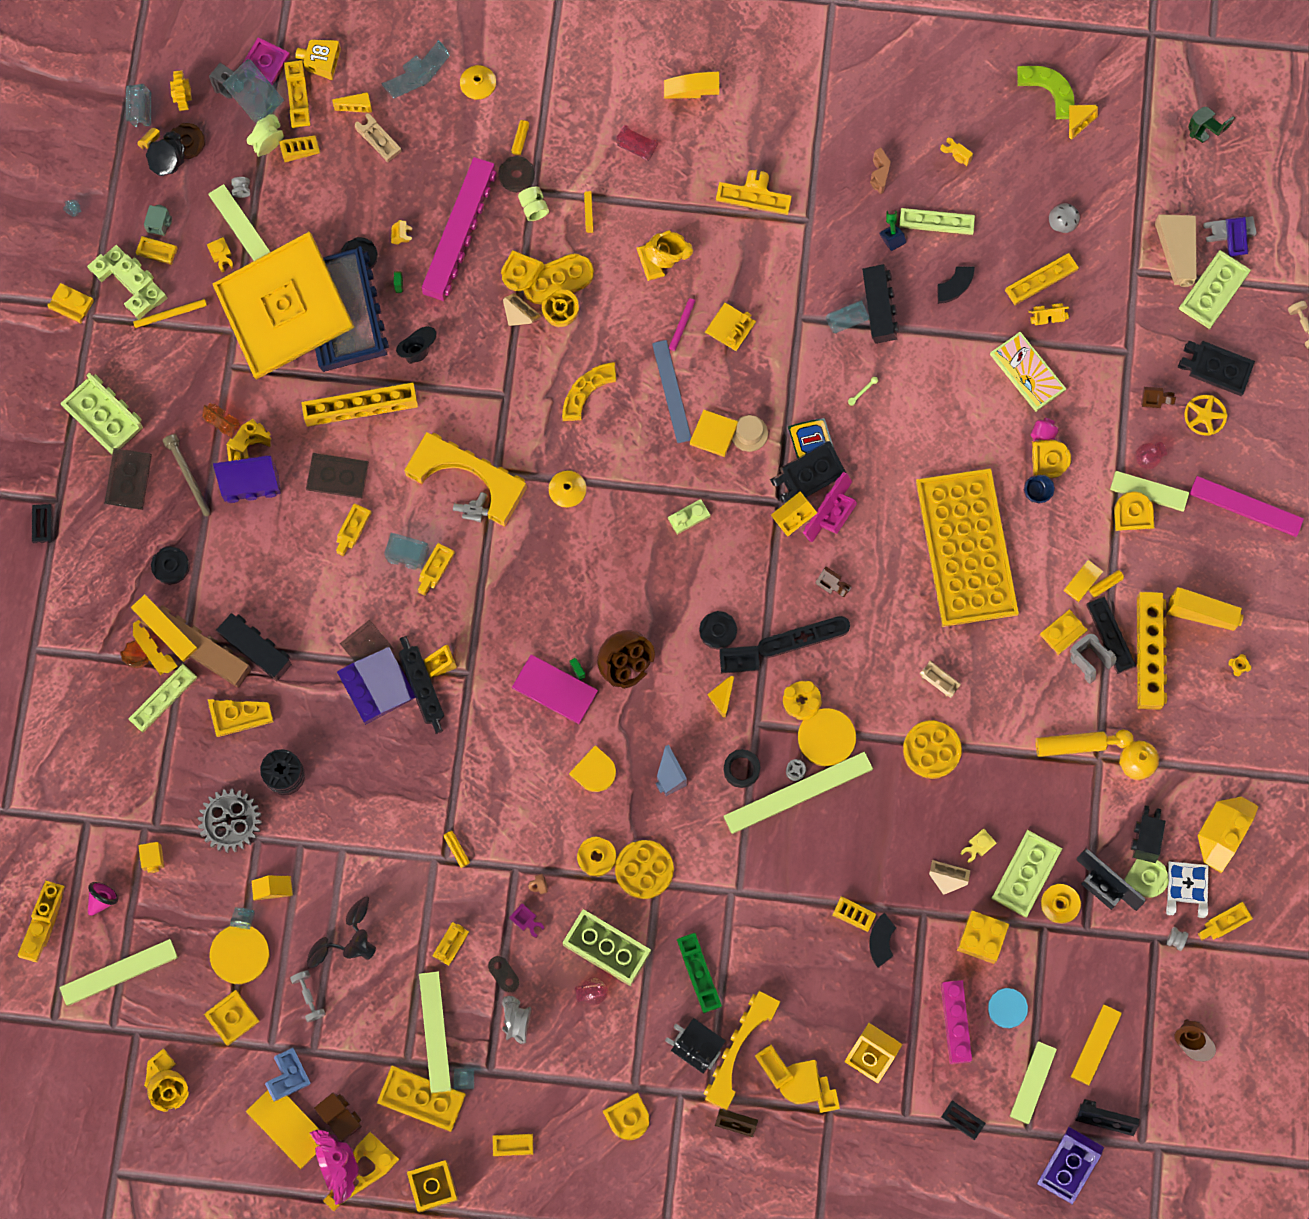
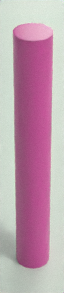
M689 298L669 345V349L672 351H676L695 304L694 299Z

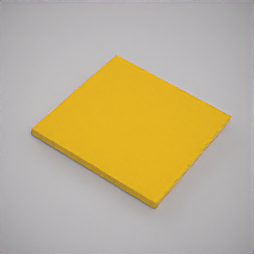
M310 232L213 283V287L256 380L355 328Z

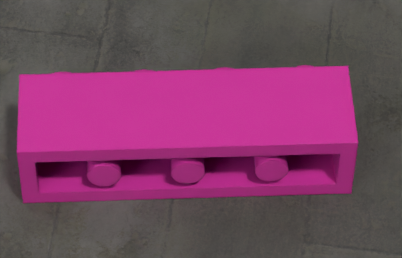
M963 980L943 982L941 984L949 1062L950 1064L970 1063L972 1061Z

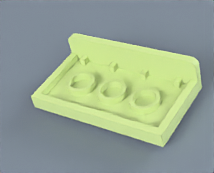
M88 373L86 375L88 378L60 404L113 456L143 428L140 423L142 419L135 412L131 414L127 410L129 408L122 399L118 401L115 398L116 394L109 387L105 388L102 386L103 381L96 374L92 376Z

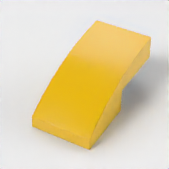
M151 128L138 141V146L142 149L145 147L148 149L151 142H155L160 137V131L156 128Z
M1088 560L1063 591L1079 602L1103 571Z

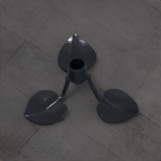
M368 896L357 901L347 913L346 924L352 925L356 933L346 947L328 943V938L326 937L319 939L312 946L308 954V969L321 964L326 958L328 948L330 947L344 950L343 956L347 959L359 956L366 960L372 958L376 947L367 941V931L364 929L359 930L357 927V923H360L367 913Z

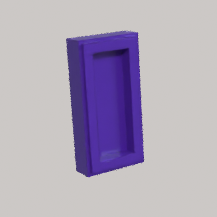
M1246 217L1226 219L1228 255L1248 254Z

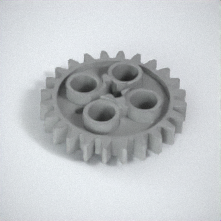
M224 789L221 796L215 792L216 798L213 799L209 796L210 803H203L206 809L199 810L203 817H198V820L203 823L198 825V828L204 829L200 835L207 836L204 840L206 843L212 841L210 844L212 848L218 845V851L225 847L226 853H229L230 848L237 852L238 846L244 850V843L251 845L249 839H257L254 832H260V829L256 827V825L262 824L260 820H257V818L262 816L261 813L256 812L259 806H252L255 800L250 799L248 801V794L242 797L241 790L236 795L233 789L230 790L229 794ZM241 805L242 811L238 814L233 813L234 807ZM218 809H222V816L219 818H215V811ZM244 816H247V818L244 819V820L239 819V818H242V817H244ZM229 817L233 819L230 825L226 822L229 820ZM214 822H222L213 826ZM240 824H245V830L241 833H238L236 831L237 826ZM226 828V834L219 837L217 835L218 830Z

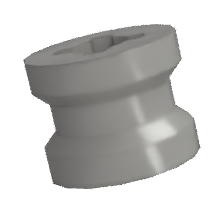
M236 177L231 180L234 188L232 196L237 198L250 196V189L248 188L250 179Z
M794 759L788 763L786 775L790 780L799 781L805 775L806 767L801 760Z
M1173 927L1166 945H1173L1177 950L1182 951L1189 933L1185 931L1180 932L1178 928Z

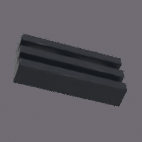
M51 504L32 505V542L52 543L53 506ZM38 509H40V537H37ZM45 509H47V537H45Z
M953 1100L940 1117L972 1140L977 1138L986 1124ZM952 1107L979 1124V1127L977 1128L952 1111ZM948 1113L971 1128L975 1133L972 1134L947 1116Z

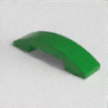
M696 933L678 938L677 943L703 1014L721 1008L722 1004L703 957Z

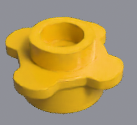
M1240 654L1235 659H1230L1228 665L1234 670L1233 674L1235 676H1240L1241 673L1251 670V665L1243 654Z

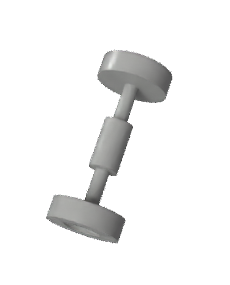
M309 970L291 976L290 979L292 984L301 983L303 988L302 994L306 1004H309L312 1011L305 1018L307 1022H312L324 1017L326 1014L324 1009L316 1011L312 1003L314 1000L310 989H307L304 980L311 977Z

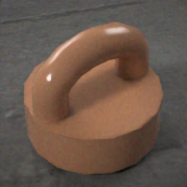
M536 875L535 880L528 884V888L532 892L539 891L540 894L548 892L544 875Z

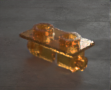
M216 404L204 405L202 418L217 427L223 434H227L232 438L234 429L238 430L241 426L239 420L229 413L223 417L226 411Z

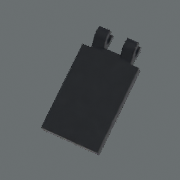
M1188 341L1183 351L1193 354L1192 360L1182 357L1178 364L1179 369L1189 370L1190 377L1239 396L1244 394L1255 363L1254 360L1202 341L1200 345Z
M827 441L781 467L782 474L771 478L770 481L776 487L782 483L785 484L788 491L779 495L782 503H786L800 491L805 498L836 481L846 471L831 442Z

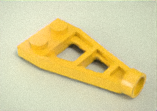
M371 1132L356 1146L353 1154L357 1163L361 1157H368L375 1164V1170L365 1177L358 1174L359 1184L348 1199L385 1176L399 1161ZM332 1189L323 1201L335 1211L341 1204L335 1205V1200L332 1198L334 1196Z

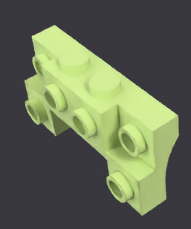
M115 245L104 256L100 254L87 267L91 273L93 272L98 277L101 283L113 273L133 294L124 305L140 320L150 310L161 305L168 298L153 282L154 277L148 270L143 271L140 268L142 265L135 257L131 259Z

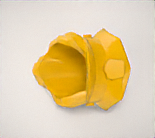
M670 230L655 234L645 246L647 259L658 268H672L676 262H679L681 259H688L693 254L692 245L687 243L682 235Z

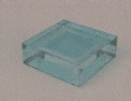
M235 907L230 926L250 929L255 915L254 910Z

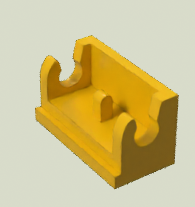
M800 491L772 513L771 516L788 537L816 515L817 512Z

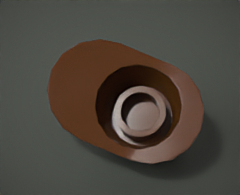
M1186 1019L1184 1024L1176 1030L1174 1034L1175 1041L1191 1059L1204 1062L1214 1057L1216 1046L1201 1023Z

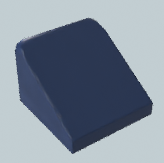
M896 225L895 234H891L890 227L879 232L881 238L891 251L906 243L904 233Z

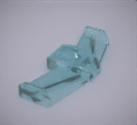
M438 40L422 61L416 55L403 65V70L406 73L381 83L383 88L394 99L418 87L425 86L450 56L449 52Z

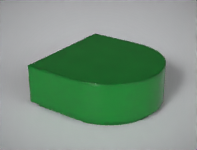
M394 271V288L396 293L403 292V276L401 271Z

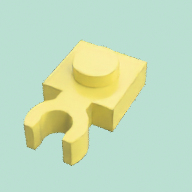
M982 829L969 841L971 847L964 848L961 851V855L965 852L971 853V858L967 861L971 863L977 853L982 857L997 843L985 829Z

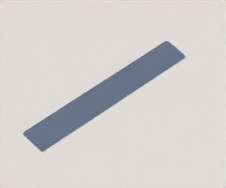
M667 341L652 343L677 443L690 441L691 435Z

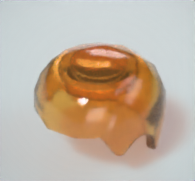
M136 640L126 643L125 649L120 652L122 661L129 667L138 669L144 667L149 662V658Z

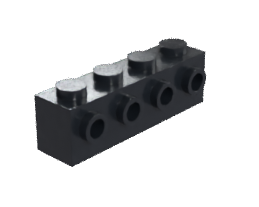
M884 264L862 268L872 339L875 344L897 340L899 325L898 322H895L894 318L897 315L895 304H892V298L895 296L893 287H890L889 281H892L891 271L887 270Z
M231 613L216 631L277 682L292 665L289 660L290 656L283 650L279 652L275 649L276 645L270 639L266 638L264 640L260 636L261 632L254 626L248 627L245 624L247 621L239 614L235 616Z

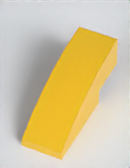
M719 72L694 73L664 80V99L701 98V95H719Z

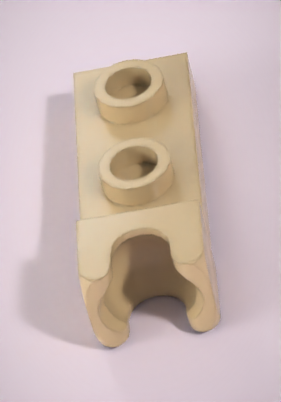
M367 113L365 115L367 124L362 125L356 122L355 128L389 162L401 153L402 150L379 126L376 120Z

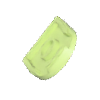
M1136 859L1124 879L1145 898H1153L1160 895L1167 888L1169 882L1166 867L1159 860L1156 863Z

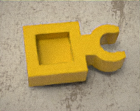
M224 237L207 244L214 262L219 261L218 266L221 272H225L224 264H229L231 269L234 268L231 259L227 258L232 255Z

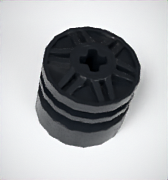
M285 749L274 750L268 753L261 763V777L268 788L276 794L291 795L297 792L304 783L305 769L298 757L291 751ZM280 767L284 768L283 774L279 773Z

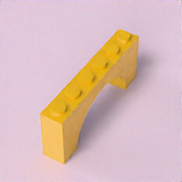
M426 432L404 470L407 477L421 484L431 474L446 468H460L474 473L484 481L491 493V505L487 513L488 518L504 527L527 489L525 480L520 476L515 475L513 477L508 474L506 469L502 467L496 468L492 466L490 461L484 458L481 460L476 458L475 454L471 451H463L459 449L457 444L451 441L448 443L443 441L442 437L436 433L430 434Z

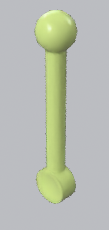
M872 377L871 382L854 398H849L848 404L850 406L855 405L856 400L873 384L878 382V378Z

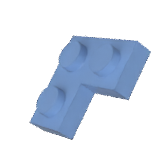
M294 1048L274 1057L282 1075L265 1083L273 1101H277L311 1084Z

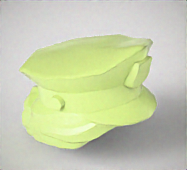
M269 114L257 121L252 134L247 138V144L253 145L258 157L270 153L279 145V141H282L284 138L283 131L277 130L280 128V123L274 114Z

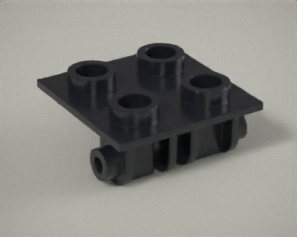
M693 1018L680 1038L675 1042L671 1052L704 1074L726 1040Z

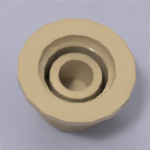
M751 415L742 416L736 420L738 424L732 442L737 448L742 451L752 452L764 446L767 441L768 430L763 420Z

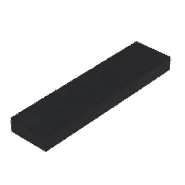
M1105 596L1087 603L1086 606L1106 650H1111L1116 656L1114 668L1117 674L1136 667Z

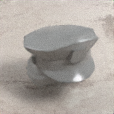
M509 995L505 996L502 999V1005L504 1007V1023L506 1027H502V1030L506 1034V1040L513 1037L520 1044H525L531 1007L526 1009L519 1008L520 1001L517 998Z

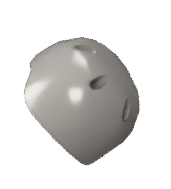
M1068 203L1055 206L1049 214V223L1052 229L1062 233H1068L1076 229L1080 220L1078 210Z

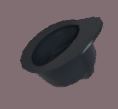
M429 326L416 330L396 347L397 355L406 358L409 364L424 360L428 355L429 346L436 339V330Z

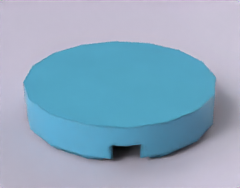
M1004 988L998 990L990 998L988 1013L995 1024L1002 1028L1010 1029L1017 1027L1025 1020L1028 1013V1005L1025 997L1015 989Z

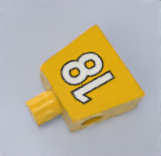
M310 40L307 49L297 48L296 58L304 60L306 71L333 80L341 51L340 43L334 40Z

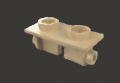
M931 661L920 673L922 679H926L942 691L946 697L952 698L961 683Z

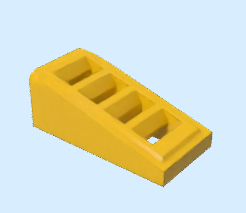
M368 93L332 100L335 111L372 112Z
M315 135L279 141L284 162L320 153ZM309 142H312L313 149L309 148ZM302 144H305L306 150H302ZM294 146H297L299 151H295Z
M841 896L832 916L868 932L876 914ZM845 904L847 905V908L843 915L840 912L843 905ZM850 909H855L851 918L847 917ZM858 911H860V912H862V913H861V916H860V918H859V920H858V922H857V921H855L854 919H855V917H856ZM865 914H866V915H868L869 917H868V919H867L866 924L863 925V924H861V923H862V921H863V919H864V916H865Z

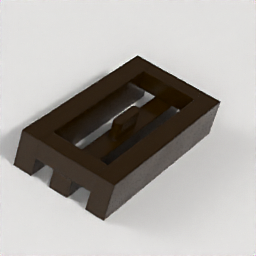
M720 1108L715 1126L754 1137L758 1119Z

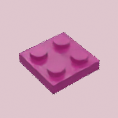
M257 38L240 68L242 71L273 85L284 68V63L290 58V53Z

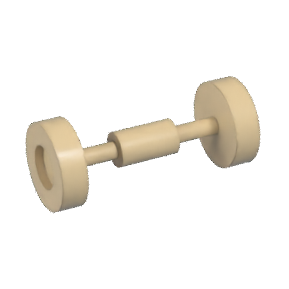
M1300 301L1290 306L1288 311L1290 315L1299 314L1300 322L1305 332L1309 334V321L1302 313L1308 306L1305 301ZM1309 340L1305 342L1307 349H1309Z

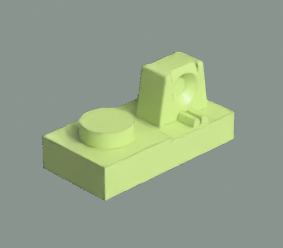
M700 499L669 516L668 520L678 535L709 518L710 514Z

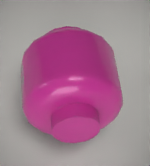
M1049 418L1037 420L1030 434L1033 441L1055 440L1059 431L1054 425L1055 421Z

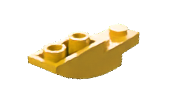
M45 880L31 915V923L18 952L19 958L38 963L43 948L47 946L57 918L65 888L63 885Z

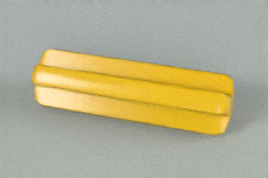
M520 120L511 149L514 155H521L529 129L528 121Z
M1117 570L1089 589L1090 594L1093 597H1097L1122 581L1124 575L1120 570Z
M453 831L445 833L444 838L460 867L467 866L470 862Z

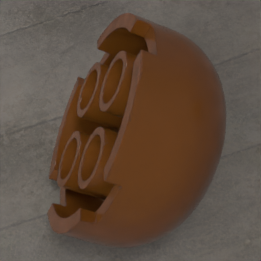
M622 630L609 636L599 649L597 656L599 672L613 687L616 686L623 689L632 687L647 675L644 671L651 662H654V646L648 639L636 631ZM627 664L635 672H640V674L633 679H629L631 670L625 665Z

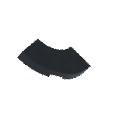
M956 267L955 273L950 280L938 284V304L951 302L959 298L969 288L974 276L975 267Z
M885 913L875 922L869 939L870 955L877 968L893 957L889 941L896 927Z

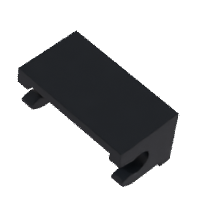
M758 646L719 649L721 674L759 671Z

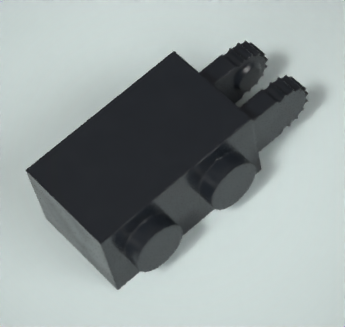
M1145 805L1140 821L1135 823L1134 832L1136 833V839L1133 838L1130 850H1133L1132 858L1156 863L1160 856L1166 821L1160 819L1161 809L1159 808L1155 810L1154 818L1149 817L1150 809L1149 806Z

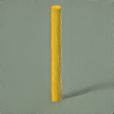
M205 299L135 320L133 323L135 328L205 307L207 304Z

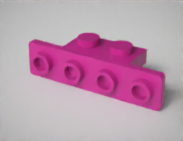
M843 472L837 478L835 485L827 493L821 506L816 510L817 514L805 526L803 534L808 541L813 542L822 528L838 534L857 505L854 499L844 495L852 483L847 473Z

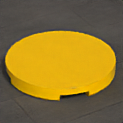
M818 709L815 716L802 721L798 731V744L802 754L810 762L819 766H833L845 761L851 755L856 743V732L851 720L845 714L835 709Z
M936 720L923 721L915 725L907 734L903 744V755L909 768L919 776L930 779L941 778L952 772L959 763L962 753L961 741L955 730Z
M640 840L628 844L619 853L615 863V875L618 884L627 894L638 899H650L662 894L669 887L674 874L673 861L669 852L662 845L651 840Z
M239 924L225 928L215 937L210 948V963L213 970L224 981L232 984H245L260 977L265 971L270 958L269 946L265 937L257 929L248 925Z

